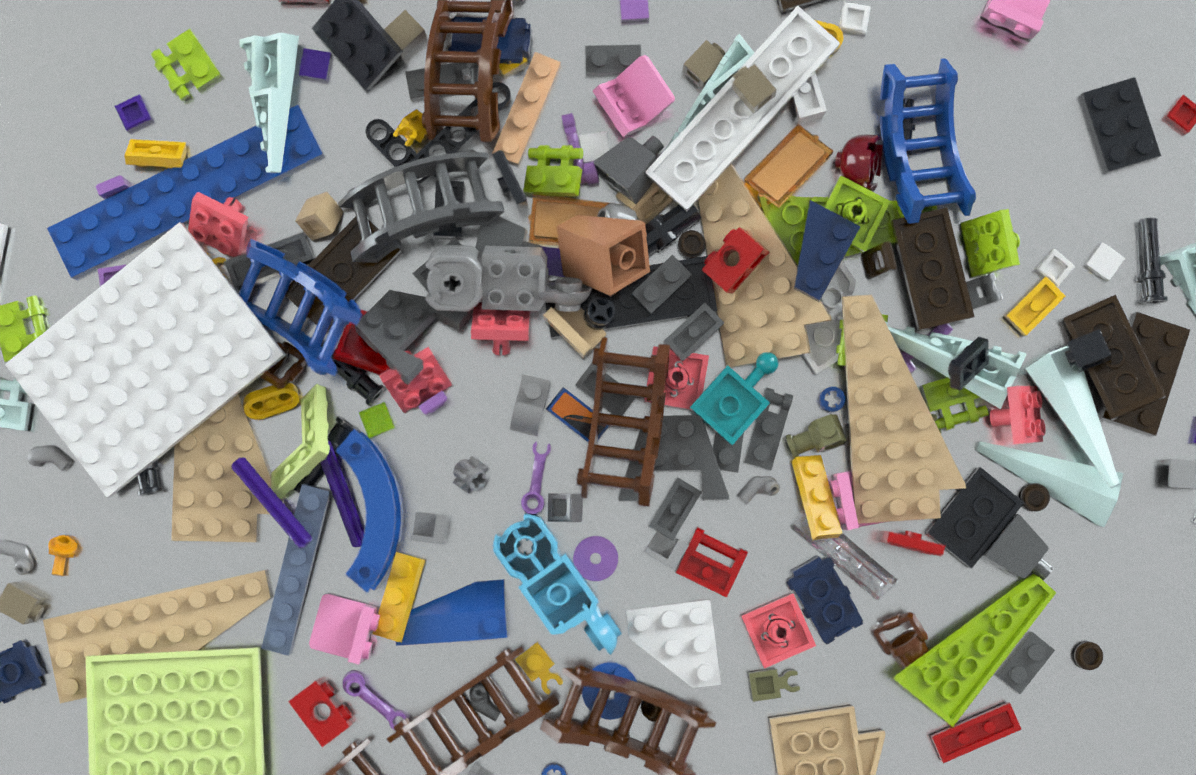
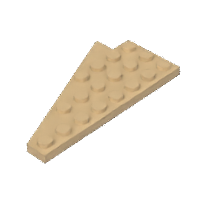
M731 163L698 199L707 255L714 250L718 252L725 244L723 242L724 237L732 229L737 230L739 227L751 234L769 253L733 294L725 292L713 281L717 314L724 322L720 327L726 366L728 365L733 368L755 364L758 356L764 352H771L778 359L809 354L811 351L806 325L831 321V315L821 300L817 302L794 289L798 265ZM733 252L729 255L728 263L730 266L738 264L740 259L739 253Z
M842 296L852 492L858 524L941 518L939 490L966 488V484L873 296Z
M240 394L236 395L174 446L171 541L258 542L259 514L270 513L233 471L231 465L238 458H246L270 488L271 473L249 417L244 413Z
M267 570L43 620L60 703L87 698L86 656L200 650L272 598Z
M853 705L769 718L777 775H876L885 739V731L877 730L858 733Z

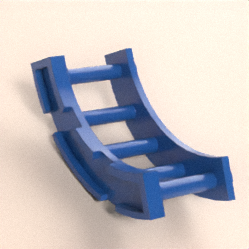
M946 58L940 60L937 74L905 77L895 64L884 65L880 99L885 100V115L880 116L883 154L890 182L895 181L899 192L895 198L909 224L919 222L924 207L957 203L964 216H970L973 203L976 200V192L971 186L961 163L955 136L954 94L955 86L958 82V73ZM936 85V104L903 108V97L906 88ZM936 115L937 136L908 140L904 138L903 119ZM939 147L943 167L920 170L910 169L907 151ZM947 178L952 192L923 196L915 181Z
M250 239L246 248V257L250 258L252 263L238 293L261 324L283 336L301 352L312 371L320 375H327L328 373L335 376L337 369L331 356L345 324L348 325L350 322L358 325L362 316L358 305L354 300L348 302L345 299L346 292L318 271L300 261L295 265L283 259L285 253ZM266 265L279 271L281 275L267 310L248 302L261 268ZM295 280L304 286L305 294L292 324L278 317L277 313L291 281ZM317 296L323 302L325 308L313 336L310 338L301 329ZM332 319H334L333 325L322 348V341L326 335V332L329 328Z
M354 429L336 452L347 462L360 484L365 502L366 525L358 555L345 575L368 593L370 589L376 590L392 565L401 535L402 506L396 479L384 455L364 432L361 431L359 433Z

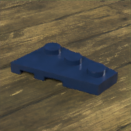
M810 200L794 289L820 302L861 226Z

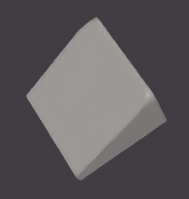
M548 493V522H582L583 498H581V494Z

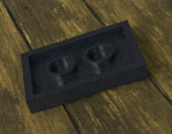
M334 0L312 27L314 32L365 90L371 89L403 52L359 0Z
M1136 77L1090 90L1080 95L1105 174L1161 156Z
M978 467L965 483L966 488L960 489L942 511L941 518H937L926 531L930 537L939 544L945 545V549L971 569L1025 503L981 467Z

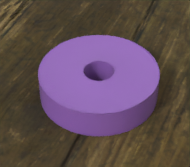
M591 536L585 538L577 545L573 554V563L583 578L590 581H602L614 573L618 564V553L613 543L601 536ZM593 553L600 554V563L593 564L590 561V556Z

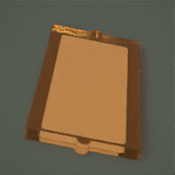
M798 124L744 178V181L758 191L760 197L764 196L780 208L833 154V150L820 141L818 135H812Z
M533 194L531 214L528 216L530 221L529 241L559 244L558 225L576 215L597 217L600 209L610 203Z

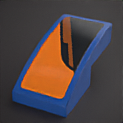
M562 387L546 410L589 443L593 410ZM600 424L598 440L609 425Z

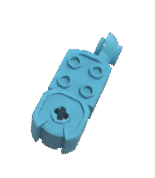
M524 514V520L512 524L505 530L503 535L497 533L493 541V552L509 575L520 579L522 584L518 588L550 634H563L571 627L574 628L585 620L588 626L584 628V631L598 651L605 648L612 655L617 645V637L622 634L608 613L602 616L596 607L598 604L597 596L568 555L564 553L560 556L558 553V540L542 517ZM521 539H526V541L529 539L533 542L531 553H526V550L524 553L520 551Z

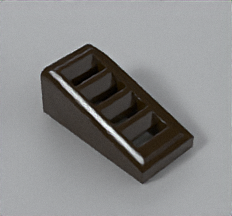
M889 241L883 242L861 254L865 275L868 280L887 276L897 268L892 245Z

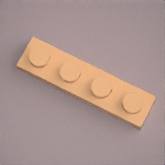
M534 53L493 153L501 150L504 152L508 162L519 166L557 76L561 62L540 53Z

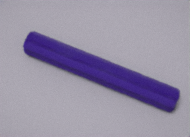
M328 441L330 447L328 456L320 463L351 545L356 548L361 547L365 532L333 446Z
M238 458L231 465L233 471L296 546L300 549L308 546L312 541L311 535L246 458Z

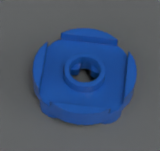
M603 662L591 669L637 682L634 674L627 667L617 662ZM584 686L582 691L583 701L591 711L600 688ZM620 692L614 693V698H608L601 718L613 720L623 717L631 696Z

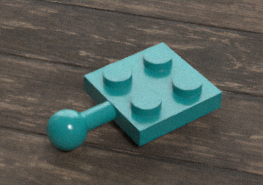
M771 352L760 354L756 360V368L745 380L727 365L691 405L690 409L732 446L770 404L753 387L765 374L769 375L777 370L779 365L778 358Z

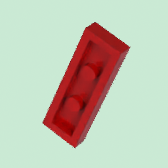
M1006 702L960 722L953 727L951 726L930 735L941 762L946 763L1022 729L1011 704Z

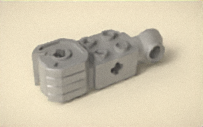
M440 245L430 254L425 265L430 269L427 277L429 292L425 300L437 311L468 312L479 302H482V309L539 311L544 303H555V309L559 311L574 312L581 309V303L588 298L592 291L591 287L582 284V280L578 278L564 277L556 279L555 282H548L547 255L542 247L485 246L483 251H478L471 245ZM450 276H456L457 278L454 280Z

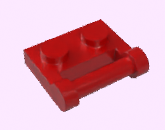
M697 527L675 573L727 598L748 551L742 548L738 550L705 534V530ZM702 544L734 560L731 568L697 552L698 545Z

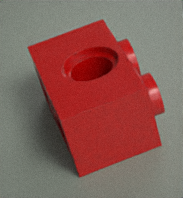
M741 227L737 230L732 229L724 237L723 242L725 244L718 252L714 250L708 255L704 261L706 265L702 269L725 292L733 294L769 253L761 243ZM733 252H738L740 256L738 264L730 266L728 263L729 255Z
M319 678L288 702L321 747H324L353 724L350 720L353 715L345 704L339 705L333 697L336 692L329 682H322ZM323 703L329 707L330 715L328 718H321L317 714L316 708L318 704Z

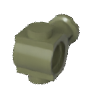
M830 414L814 420L808 425L807 431L794 436L791 434L786 435L794 458L814 448L817 452L829 451L845 445L847 442L837 414Z

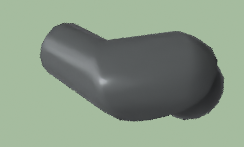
M476 684L471 687L469 696L473 709L496 721L501 712L496 705L490 702L489 695L483 685Z

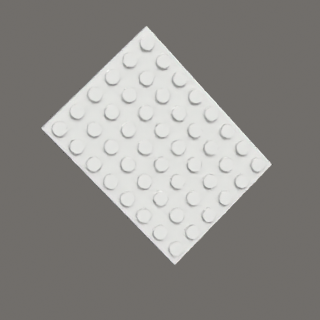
M179 222L5 365L104 495L110 498L285 357L286 354L185 225Z

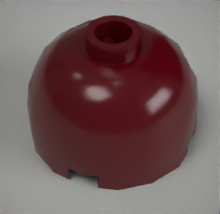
M864 134L850 138L845 143L842 152L838 151L836 155L835 165L836 168H840L841 176L870 191H874L878 183H873L874 176H880L882 168L883 147L881 144H877L881 136Z

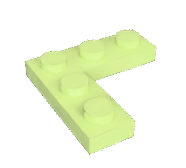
M316 384L301 399L302 444L271 473V489L280 499L290 490H293L306 475L311 473L312 469L328 456L330 449L328 444L329 423L327 422L328 401L326 400V387Z

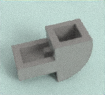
M522 375L510 430L538 437L550 385L549 380Z

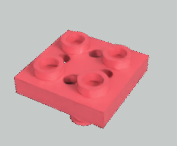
M197 192L192 199L188 226L189 232L197 241L204 242L218 249L223 254L231 257L240 255L243 251L248 217L240 213L242 209L241 203L236 199L231 206L230 204L234 198L228 197L225 203L222 204Z
M479 302L473 311L471 339L493 340L492 352L500 355V345H502V355L510 353V340L528 341L531 311L482 309V302Z
M653 346L652 355H657L658 347ZM670 349L668 377L665 381L664 392L666 393L665 406L691 410V405L703 393L709 355L692 353L682 362ZM677 361H680V362H681V363H677V366H679V367H675V363H676ZM649 372L647 386L653 384L654 372ZM688 378H689V383H692V382H693L692 378L694 379V384H693V385H688V384H687ZM673 390L678 391V395L676 397H672L670 395V393H672L673 395L676 394V391ZM647 398L644 399V402H646V403H651V402H652V401H647Z
M429 347L413 355L423 360L424 368L409 384L401 380L400 374L395 369L392 370L390 368L379 375L403 413L417 407L420 403L452 385Z
M1037 386L1007 387L1009 408L991 410V425L993 427L1011 425L1013 444L1044 442L1043 436L1046 433V427L1040 415L1043 401Z
M793 593L741 615L764 669L816 646ZM774 613L776 616L772 615L770 618L776 620L770 621L768 617L770 614ZM764 632H767V633H768V636H769V638H768L767 635H765V634L763 635V637H764L766 640H763V639L761 638V635H762V633H764Z

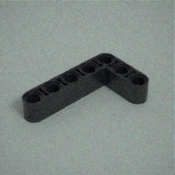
M496 82L493 83L492 92H503L506 94L505 101L498 103L500 118L510 108L512 98L508 86L504 83ZM478 99L471 102L458 116H472L474 112L478 111ZM382 119L370 121L365 130L372 146L393 168L408 162L431 157L432 152L436 149H443L446 154L463 152L480 136V131L474 127H445L421 151L416 153L410 146L404 145L405 141L400 135L397 137L393 136L395 130ZM378 128H384L387 131L386 136L381 140L373 139V132ZM456 130H463L466 132V136L462 141L456 142L451 139L452 133ZM397 148L406 150V154L401 160H394L392 158V152ZM437 174L416 180L418 188H424L437 177Z

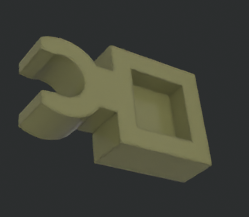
M776 668L748 672L752 701L781 698L780 689H786L789 692L799 691V685L790 686L787 682L790 676H796L798 672L796 670H787L782 676H778Z

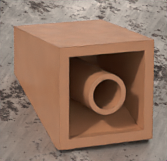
M576 215L557 226L562 270L565 277L578 278L582 280V284L611 296L650 272L646 228L643 221Z

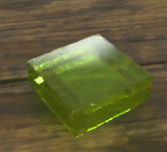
M386 402L359 412L368 438H373L396 428Z

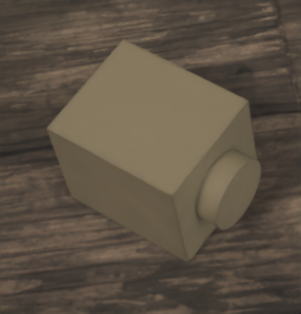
M406 10L384 29L402 49L403 52L400 55L402 59L427 37L423 27Z
M706 40L683 64L682 70L703 89L726 53L717 43L711 44Z
M753 64L750 68H747V66L742 67L733 76L735 80L732 81V89L753 114L776 96V88L756 64Z
M17 582L8 583L0 596V612L23 625L30 624L32 621L36 622L43 613L44 606L42 604L46 598Z

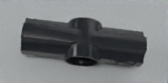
M678 204L665 215L660 214L645 225L648 256L656 250L660 251L670 245L679 237L680 233L702 218L694 205L686 211Z

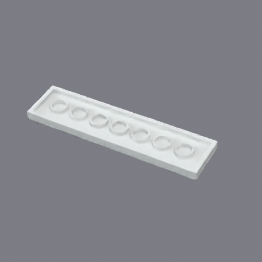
M797 6L742 66L750 68L753 64H756L776 88V96L753 114L732 89V81L735 80L732 77L646 170L647 176L683 209L688 211L837 49L840 42Z

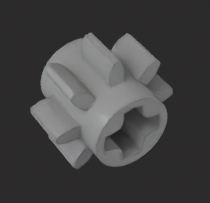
M473 456L469 460H460L453 470V474L456 477L453 483L468 494L471 492V489L477 491L487 481V475L484 471L488 467Z

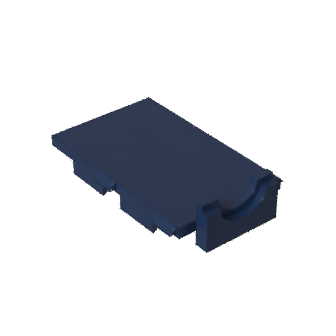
M454 16L452 22H482L487 20V17ZM525 18L511 19L505 37H499L497 49L501 50L500 63L510 64L509 61H511V63L521 64L523 57L529 58L532 28ZM452 33L451 47H449L448 51L477 52L478 49H481L483 36L482 34Z
M817 555L804 565L792 569L791 572L794 576L788 579L787 584L791 591H795L804 607L802 611L807 619H811L822 641L829 644L835 640V637H839L853 629L852 627L857 628L861 626L863 619L850 597L851 592L847 585L844 586L836 570L833 568L835 564L831 557L821 560Z
M20 640L13 643V647L0 652V703L3 702L5 704L11 701L12 697L31 688L33 691L41 687L42 681L40 676L45 675L46 672L37 661L34 645L27 647L25 642Z

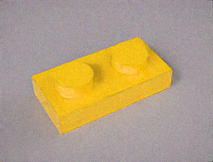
M130 139L124 155L125 164L140 167L182 168L187 153L186 142Z
M1044 277L1004 317L1023 336H1027L1066 296L1047 277Z

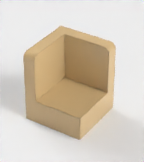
M324 192L305 201L295 222L313 241L333 234L343 214V210L328 192Z

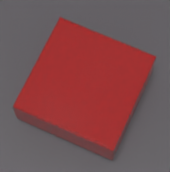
M1183 94L1164 118L1186 135L1196 124V104Z

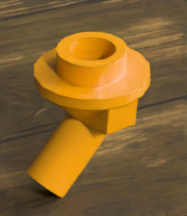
M59 535L50 539L48 543L49 554L55 555L52 575L63 576L66 558H73L77 550V543L71 537Z

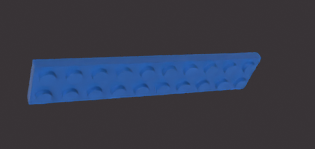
M296 105L289 109L281 173H266L265 168L268 166V157L266 151L261 150L260 145L264 141L262 128L255 125L184 160L182 168H168L48 227L47 230L70 277L75 279L163 236L179 222L184 225L189 223L192 199L197 192L224 204L228 197H233L234 201L323 157L324 154L300 106Z

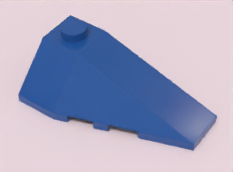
M504 579L474 582L412 609L402 642H396V646L508 638Z

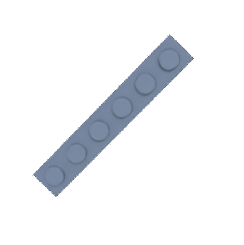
M305 483L301 486L294 516L311 535L312 541L308 546L300 549L290 537L288 538L261 649L287 656L291 654L331 490Z

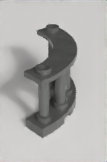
M466 150L460 153L443 154L415 160L382 172L359 186L350 189L338 204L340 208H354L362 239L351 251L353 262L378 263L387 254L400 247V241L413 235L417 239L438 232L441 225L455 223L456 228L491 225L505 210L502 201H490L485 196L478 169L489 158V154L487 152ZM467 172L475 202L459 203L455 200L448 173ZM437 174L445 204L443 207L425 210L416 179ZM402 184H406L413 213L411 216L396 222L387 192ZM377 198L384 224L382 229L372 234L365 207Z

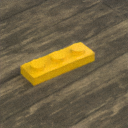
M821 455L795 457L792 460V465L812 539L838 538L843 533Z
M396 552L378 615H380L376 632L373 631L372 634L396 642H402L424 567V559Z

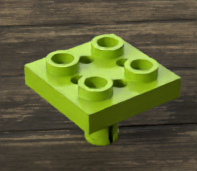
M840 176L824 207L861 226L850 246L865 252L891 201Z
M1009 209L999 210L961 222L971 277H978L1020 265L1017 252L1020 238L1017 233L1013 232Z

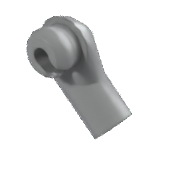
M53 445L35 446L29 451L27 461L32 466H38L42 462L51 461L61 471L67 469L72 462Z
M755 476L737 496L748 504L756 494L776 495L780 490V485L771 476Z
M5 540L0 541V554L13 557L16 573L25 575L33 569L34 561L26 546Z

